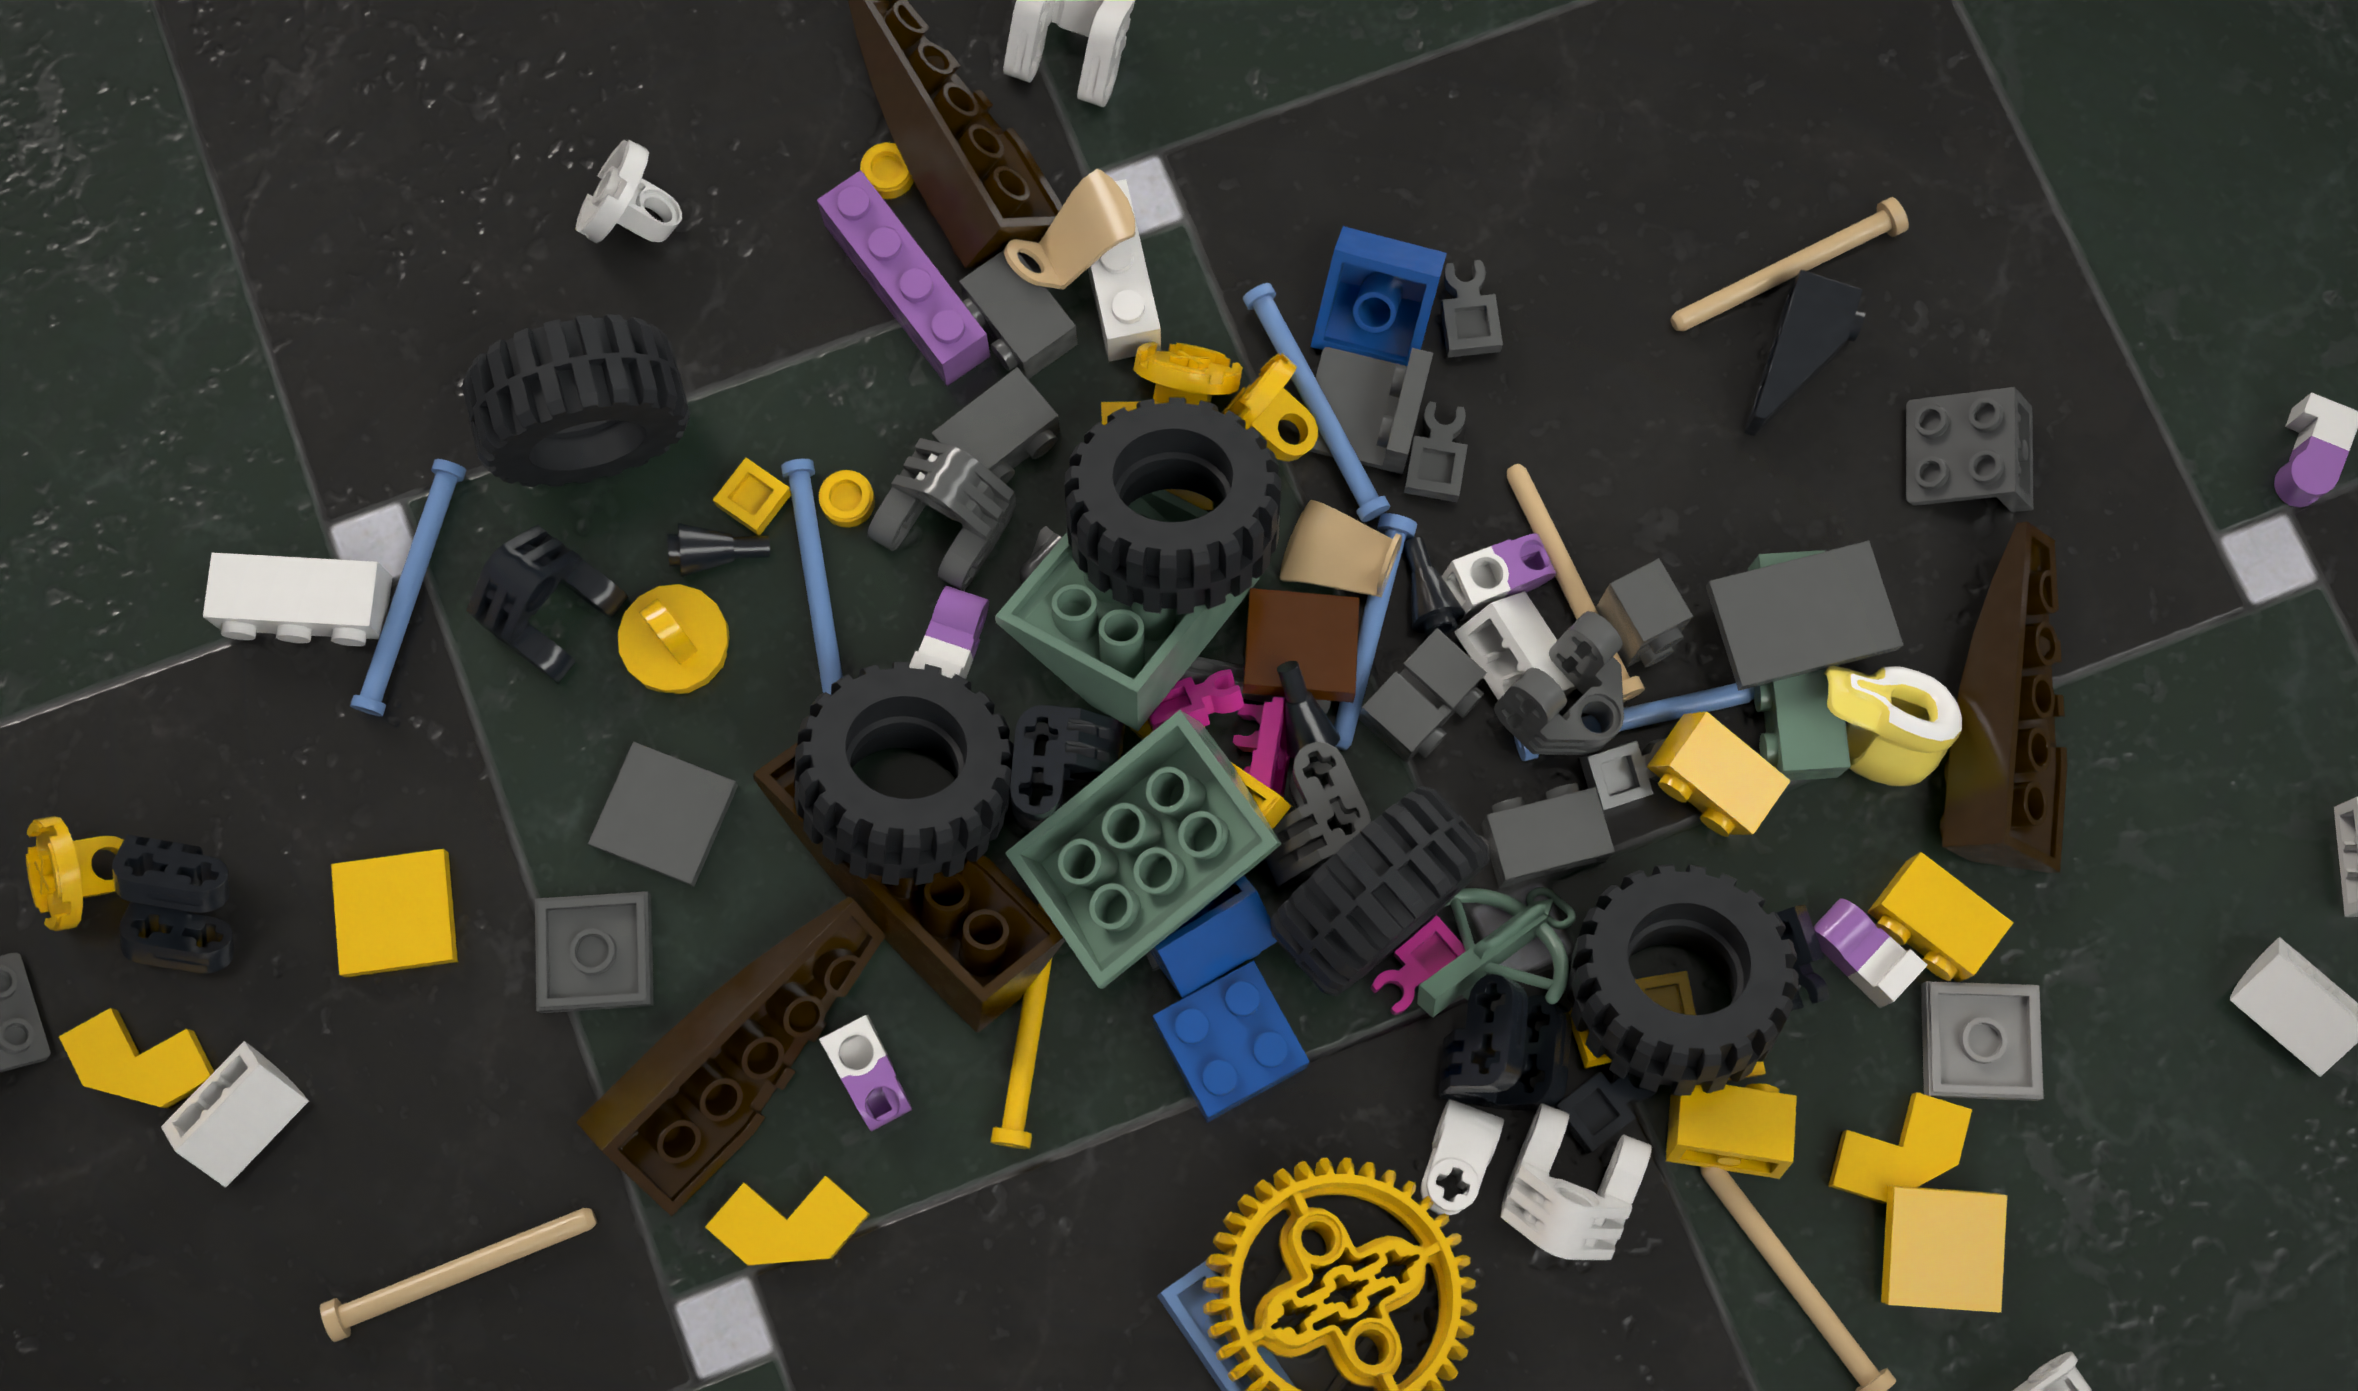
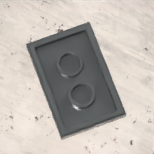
M1870 541L1711 580L1706 585L1738 691L1826 669L1830 666H1838L1899 650L1903 646Z

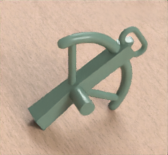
M1537 887L1527 894V906L1517 899L1497 891L1481 888H1463L1445 906L1451 905L1465 952L1419 985L1417 1004L1434 1018L1460 995H1463L1468 1000L1475 983L1486 976L1487 973L1501 975L1514 981L1548 990L1545 995L1546 1001L1549 1004H1556L1562 997L1568 983L1569 962L1565 947L1552 928L1561 930L1570 927L1576 919L1574 909L1552 890L1545 887ZM1540 895L1548 898L1547 900L1534 901ZM1462 903H1479L1493 906L1509 913L1513 917L1475 944ZM1553 903L1567 914L1568 917L1565 920L1557 921L1550 916ZM1538 937L1551 955L1554 966L1553 979L1500 964Z

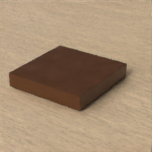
M1250 588L1243 693L1286 697L1277 667L1288 661H1297L1307 691L1311 692L1316 700L1353 703L1356 694L1359 597Z

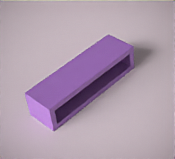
M861 170L817 199L825 227L946 386H949L991 356L986 332Z

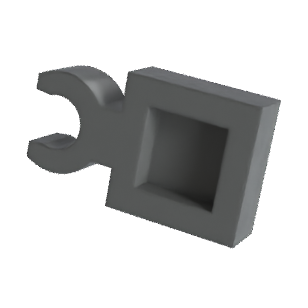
M1481 260L1474 261L1472 267L1473 279L1468 282L1457 279L1453 263H1447L1443 284L1446 291L1454 297V299L1442 300L1440 306L1447 358L1501 352L1503 341L1496 294L1480 296V290L1486 275L1485 267Z
M1429 402L1423 416V428L1429 438L1414 436L1404 493L1458 502L1468 445L1455 443L1452 440L1462 431L1466 418L1464 407L1457 406L1454 421L1451 424L1442 425L1436 421L1434 416L1436 402Z
M1666 738L1649 742L1644 747L1642 754L1638 741H1628L1594 754L1579 757L1588 789L1596 787L1603 811L1653 794L1649 778L1660 781L1661 778L1648 769L1647 765Z

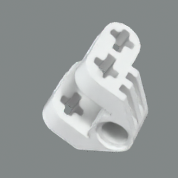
M1016 0L1004 60V74L1029 83L1033 80L1042 58L1048 26L1053 22L1060 28L1089 37L1077 97L1080 100L1104 107L1110 98L1115 84L1121 53L1127 40L1125 35L1130 26V13L1133 10L1135 0Z
M1541 1103L1509 1178L1502 1201L1501 1218L1535 1245L1554 1256L1570 1260H1611L1615 1251V1244L1620 1239L1624 1230L1625 1220L1628 1219L1631 1213L1632 1203L1645 1174L1652 1146L1623 1134L1614 1150L1597 1194L1568 1181L1549 1177V1172L1564 1137L1569 1113Z

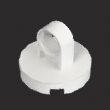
M623 140L616 147L597 175V177L601 178V181L594 195L587 194L577 218L576 231L582 233L595 243L602 241L616 223L652 242H662L669 237L682 220V211L672 196L642 179L649 156V151L631 140ZM645 207L656 212L663 219L664 223L652 217Z

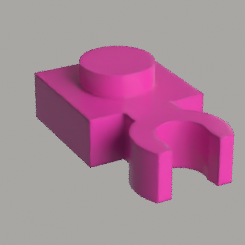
M1231 669L1221 670L1210 675L1205 682L1195 685L1192 677L1179 680L1148 718V722L1153 732L1177 711L1181 710L1200 721L1204 726L1210 725L1208 714L1214 712L1221 714L1232 713L1243 708L1245 705L1240 687L1235 685Z
M1435 916L1394 952L1393 956L1403 967L1399 971L1387 970L1376 977L1370 989L1376 993L1385 984H1396L1401 989L1402 998L1390 1011L1393 1015L1401 1014L1411 1005L1415 989L1465 952L1464 946L1438 916Z

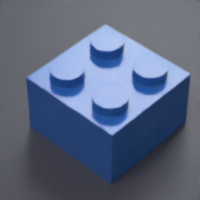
M1254 960L1153 1015V1024L1207 1123L1306 1069L1310 1062Z

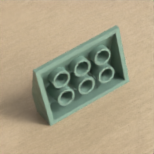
M1166 490L1146 494L1128 506L1131 510L1146 518L1162 522L1189 521L1209 513ZM1066 533L996 614L995 619L1001 628L1087 703L1139 731L1249 593L1250 588L1237 597H1234L1231 593L1227 594L1226 603L1211 609H1207L1204 604L1195 606L1194 612L1188 614H1177L1176 609L1162 608L1161 614L1145 612L1142 604L1133 602L1132 606L1129 607L1114 600L1111 589L1104 593L1088 581V573L1081 571L1073 559L1072 547L1068 544ZM1252 577V586L1250 588H1253L1259 577L1257 579Z
M1179 710L1011 847L1005 854L1097 987L1103 989L1282 844L1238 772L1204 725Z

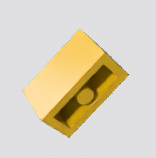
M1708 712L1683 714L1647 765L1648 769L1661 778L1658 785L1665 793L1680 802H1687L1688 800L1702 812L1700 820L1708 828L1725 837L1729 835H1754L1790 783L1786 776Z
M1922 852L1904 863L1867 912L1878 920L1876 927L1882 928L1899 945L1907 943L1924 956L1922 960L1927 964L1926 968L1933 974L1946 981H1951L1953 978L1957 982H1961L1976 974L2014 923Z
M1762 1083L1749 1084L1745 1088L1725 1085L1724 1089L1708 1094L1703 1091L1701 1085H1695L1691 1096L1671 1094L1666 1161L1700 1167H1716L1731 1172L1780 1179L1794 1160L1797 1096L1779 1093L1780 1090L1777 1087Z

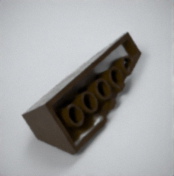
M848 0L856 36L872 87L892 138L914 183L926 201L928 210L938 221L952 245L953 252L961 260L964 267H980L1003 251L1011 240L1017 239L1040 243L1063 206L1020 136L1012 127L1003 131L988 113L993 106L991 101L981 89L972 93L955 72L961 65L948 49L943 50L925 37L924 34L929 29V26L907 0Z
M2029 522L2016 524L1993 576L1973 633L1957 699L1962 716V730L1957 740L1950 747L1949 759L1944 768L1947 790L1945 812L1940 820V832L1943 838L1942 847L1969 861L2046 873H2060L2068 765L2067 748L2056 747L2055 718L2065 717L2064 695H2054L2052 682V664L2062 663L2060 640H2057L2054 628L2049 624V614H2054L2059 610L2055 540Z
M797 742L754 772V781L829 877L847 897L850 896L886 935L884 939L976 1033H979L1022 997L1066 941L1052 920L984 855L975 862H970L965 858L964 868L961 872L950 877H944L942 872H938L933 875V882L919 885L914 884L913 878H899V885L882 884V876L869 873L867 879H863L849 873L850 864L843 860L839 865L831 862L822 854L823 842L819 844L811 842L803 829L804 819L797 815L794 802L795 751Z
M850 896L758 957L701 1002L638 1060L576 1123L609 1159L672 1217L756 1132L765 1118L761 1111L777 1087L784 1090L796 1072L791 1066L808 1040L816 1042L827 1025L824 1021L826 1013L837 997H845L886 935Z

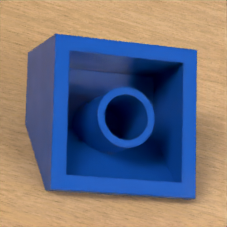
M1343 226L1333 252L1310 347L1320 350L1330 347L1408 366L1412 348L1421 350L1447 253Z
M1243 875L1150 950L1165 976L1182 999L1197 990L1211 984L1215 979L1243 962L1256 957L1263 950L1278 941L1272 936L1271 919L1257 890Z

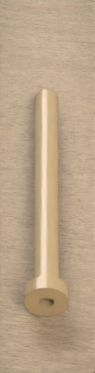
M1890 197L1877 204L1876 214L1676 311L1670 319L1671 324L1676 331H1686L1796 277L1800 270L1808 271L1885 232L1895 237L1908 230L1907 215L1899 201L1894 197Z
M1521 464L1511 466L1507 469V480L1534 534H1539L1556 571L1555 577L1576 619L1587 611L1598 614L1527 469ZM1617 652L1613 657L1621 664L1624 703L1642 693L1645 688L1639 676L1630 678Z
M1700 1167L1702 1177L1860 1384L1855 1391H1887L1897 1381L1888 1368L1881 1371L1877 1370L1726 1170L1716 1167Z
M582 1208L343 1305L337 1298L324 1302L320 1305L324 1327L333 1342L345 1339L351 1335L350 1327L591 1230L597 1224L595 1213L591 1208Z

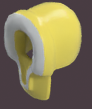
M1830 666L1824 673L1828 679L1827 707L1833 715L1848 722L1846 731L1850 769L1871 781L1889 786H1911L1921 782L1937 768L1948 748L1952 746L1960 735L1962 716L1959 705L1948 689L1933 677L1901 666L1882 667L1872 675L1843 667Z

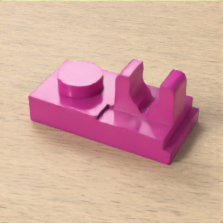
M1273 697V702L1264 701V705L1244 704L1245 706L1238 710V715L1244 720H1255L1260 725V730H1255L1249 736L1234 735L1233 743L1241 751L1253 752L1251 766H1246L1244 771L1284 797L1290 761L1286 745L1285 698Z

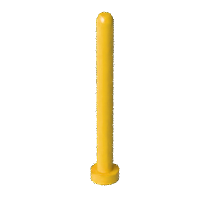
M1039 903V904H1038V907L1048 916V914L1046 913V911L1043 909V907H1042L1041 904ZM1052 958L1023 995L1002 1128L994 1127L992 1129L990 1143L996 1145L1030 1149L1032 1134L1025 1132L1024 1129Z

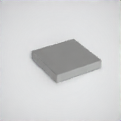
M1927 981L1921 984L1924 1095L1941 1098L2031 1101L2043 1099L2039 985Z

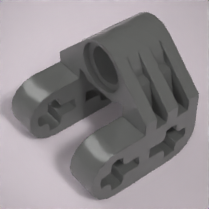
M920 438L915 446L914 454L912 457L909 456L903 464V471L900 475L897 474L891 483L892 488L874 515L867 532V537L894 551L903 542L926 505L950 519L962 523L963 528L943 558L937 577L964 591L971 584L1007 527L1016 507L1015 492L982 463L965 451L952 445Z
M1587 611L1550 648L1549 656L1551 661L1583 694L1563 716L1558 712L1566 705L1565 693L1552 677L1538 668H1529L1497 701L1494 706L1496 716L1506 729L1532 754H1594L1618 734L1623 726L1624 707L1621 664L1613 657L1623 644L1617 630L1601 615ZM1586 713L1595 717L1600 723L1601 733H1594L1588 730L1582 722L1581 714Z
M1310 743L1300 749L1295 757L1288 789L1295 810L1285 815L1274 827L1273 831L1282 845L1264 858L1277 888H1284L1307 881L1341 847L1371 823L1369 810L1343 756L1337 748L1329 743ZM1316 756L1319 760L1317 762L1310 763L1309 758ZM1312 773L1313 777L1306 778L1305 775ZM1326 778L1328 784L1323 789L1319 780ZM1334 819L1338 828L1331 830L1328 824ZM1349 827V829L1352 831V834L1345 836V833L1342 829H1346Z

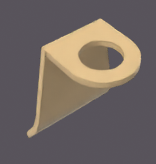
M1096 169L1083 178L1071 192L1040 243L1017 239L1011 240L1004 248V255L1015 273L1027 282L1037 286L1064 290L1107 251L1117 244L1134 237L1135 217L1126 195L1117 183L1102 170ZM1017 253H1025L1032 257L1039 265L1041 273H1035L1027 269L1020 262Z
M1310 500L1301 513L1289 539L1281 564L1280 580L1314 584L1382 598L1401 547L1402 535L1396 533L1392 539L1324 503Z

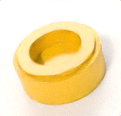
M895 143L877 144L871 147L861 160L860 170L883 199H894L904 195L914 182Z
M841 470L831 474L824 480L819 490V503L824 515L831 523L848 528L858 526L870 517L875 506V496L871 484L862 474L852 470Z

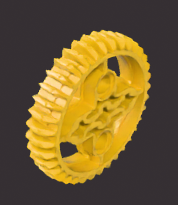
M1321 1158L1316 1163L1315 1175L1307 1162L1302 1161L1294 1167L1295 1180L1285 1169H1280L1273 1175L1275 1188L1265 1180L1258 1182L1254 1187L1258 1200L1245 1194L1237 1202L1244 1216L1230 1212L1223 1220L1227 1229L1234 1235L1219 1232L1213 1239V1244L1227 1255L1211 1254L1206 1260L1208 1268L1222 1274L1221 1277L1213 1276L1204 1280L1203 1290L1209 1293L1220 1294V1299L1207 1302L1203 1306L1204 1314L1210 1316L1221 1315L1222 1322L1214 1324L1207 1332L1210 1338H1219L1226 1335L1229 1344L1216 1352V1356L1219 1361H1222L1234 1355L1239 1365L1228 1373L1229 1379L1234 1382L1247 1374L1253 1383L1245 1391H1301L1283 1380L1265 1363L1257 1351L1258 1346L1264 1347L1276 1356L1286 1358L1301 1356L1321 1346H1325L1335 1367L1343 1378L1355 1385L1373 1387L1374 1391H1445L1438 1377L1451 1381L1458 1375V1370L1448 1358L1462 1360L1468 1354V1349L1456 1340L1455 1337L1468 1338L1474 1334V1326L1460 1319V1316L1470 1315L1477 1310L1475 1302L1463 1299L1461 1293L1475 1288L1476 1281L1473 1278H1460L1458 1272L1470 1264V1257L1467 1255L1454 1257L1451 1250L1462 1241V1235L1456 1233L1445 1238L1441 1231V1228L1449 1222V1215L1443 1213L1432 1219L1426 1212L1433 1206L1430 1197L1426 1196L1418 1203L1411 1198L1416 1190L1415 1182L1408 1181L1400 1190L1393 1187L1396 1181L1395 1170H1387L1378 1181L1374 1179L1376 1171L1374 1163L1366 1162L1361 1167L1358 1175H1355L1354 1164L1351 1158H1344L1340 1161L1336 1174L1328 1158ZM1324 1195H1345L1366 1200L1398 1219L1412 1233L1420 1246H1414L1400 1237L1385 1236L1356 1248L1346 1228L1337 1216L1325 1209L1308 1207L1305 1199ZM1285 1210L1289 1218L1280 1230L1278 1245L1282 1259L1292 1279L1273 1288L1261 1298L1254 1312L1253 1330H1248L1245 1327L1240 1303V1282L1244 1261L1250 1246L1264 1225L1280 1211ZM1303 1230H1314L1322 1236L1326 1245L1323 1256H1315L1306 1251L1301 1241ZM1338 1261L1341 1266L1332 1268L1316 1281L1311 1288V1294L1303 1298L1297 1296L1301 1290L1312 1282L1314 1274L1321 1273L1333 1262ZM1360 1263L1366 1264L1367 1267L1356 1272L1352 1268ZM1429 1263L1436 1280L1439 1301L1435 1334L1430 1347L1419 1365L1406 1379L1397 1385L1392 1376L1396 1373L1401 1363L1402 1345L1389 1317V1312L1407 1304L1419 1294L1425 1283V1265ZM1395 1264L1397 1267L1402 1264L1406 1265V1268L1397 1277L1393 1276L1387 1279L1385 1277L1375 1278V1275L1381 1272V1268L1385 1265L1387 1267ZM1353 1288L1356 1289V1292L1350 1296L1346 1303L1338 1302L1334 1304L1331 1302L1324 1304L1323 1302L1330 1297V1293L1334 1290L1342 1291L1346 1289L1349 1291ZM1375 1295L1382 1296L1383 1300L1368 1310L1367 1319L1360 1320L1342 1333L1339 1327L1347 1325L1366 1311L1370 1304L1369 1298ZM1304 1313L1306 1315L1294 1329L1292 1327L1285 1329L1280 1327L1276 1330L1271 1328L1283 1314L1286 1316L1293 1314L1298 1316ZM1325 1320L1329 1325L1319 1331L1313 1329V1326ZM1358 1336L1368 1337L1376 1344L1379 1352L1376 1365L1366 1364L1357 1356L1355 1341Z

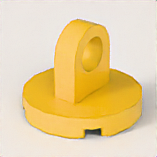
M1148 342L1138 346L1133 370L1139 376L1156 383L1153 399L1160 404L1169 403V397L1185 398L1186 404L1199 405L1200 400L1211 403L1212 395L1231 394L1239 390L1243 367L1237 362L1232 363V368H1230L1231 359L1225 357V354L1184 343L1169 344L1168 352L1156 351L1158 344L1156 342Z
M1278 353L1260 369V376L1251 385L1249 384L1246 388L1243 387L1222 414L1225 415L1229 410L1246 421V430L1250 427L1255 428L1267 441V448L1275 454V457L1278 460L1289 462L1299 459L1314 447L1318 439V426L1309 410L1283 388L1294 374L1297 365L1283 353ZM1280 420H1288L1298 428L1300 441L1297 445L1289 444L1281 438L1278 431Z
M682 584L658 586L640 595L625 611L618 630L619 654L627 670L647 689L657 692L690 693L708 684L723 668L727 657L729 626L717 603L701 590Z
M53 816L34 819L27 829V835L29 837L37 836L36 846L28 847L26 865L35 906L39 908L40 913L50 912L51 918H46L44 922L45 926L50 930L59 931L76 928L81 921L83 898L109 894L115 891L113 880H104L94 873L91 867L93 855L98 850H108L116 855L124 840L116 836H99L73 841L68 827L60 817Z

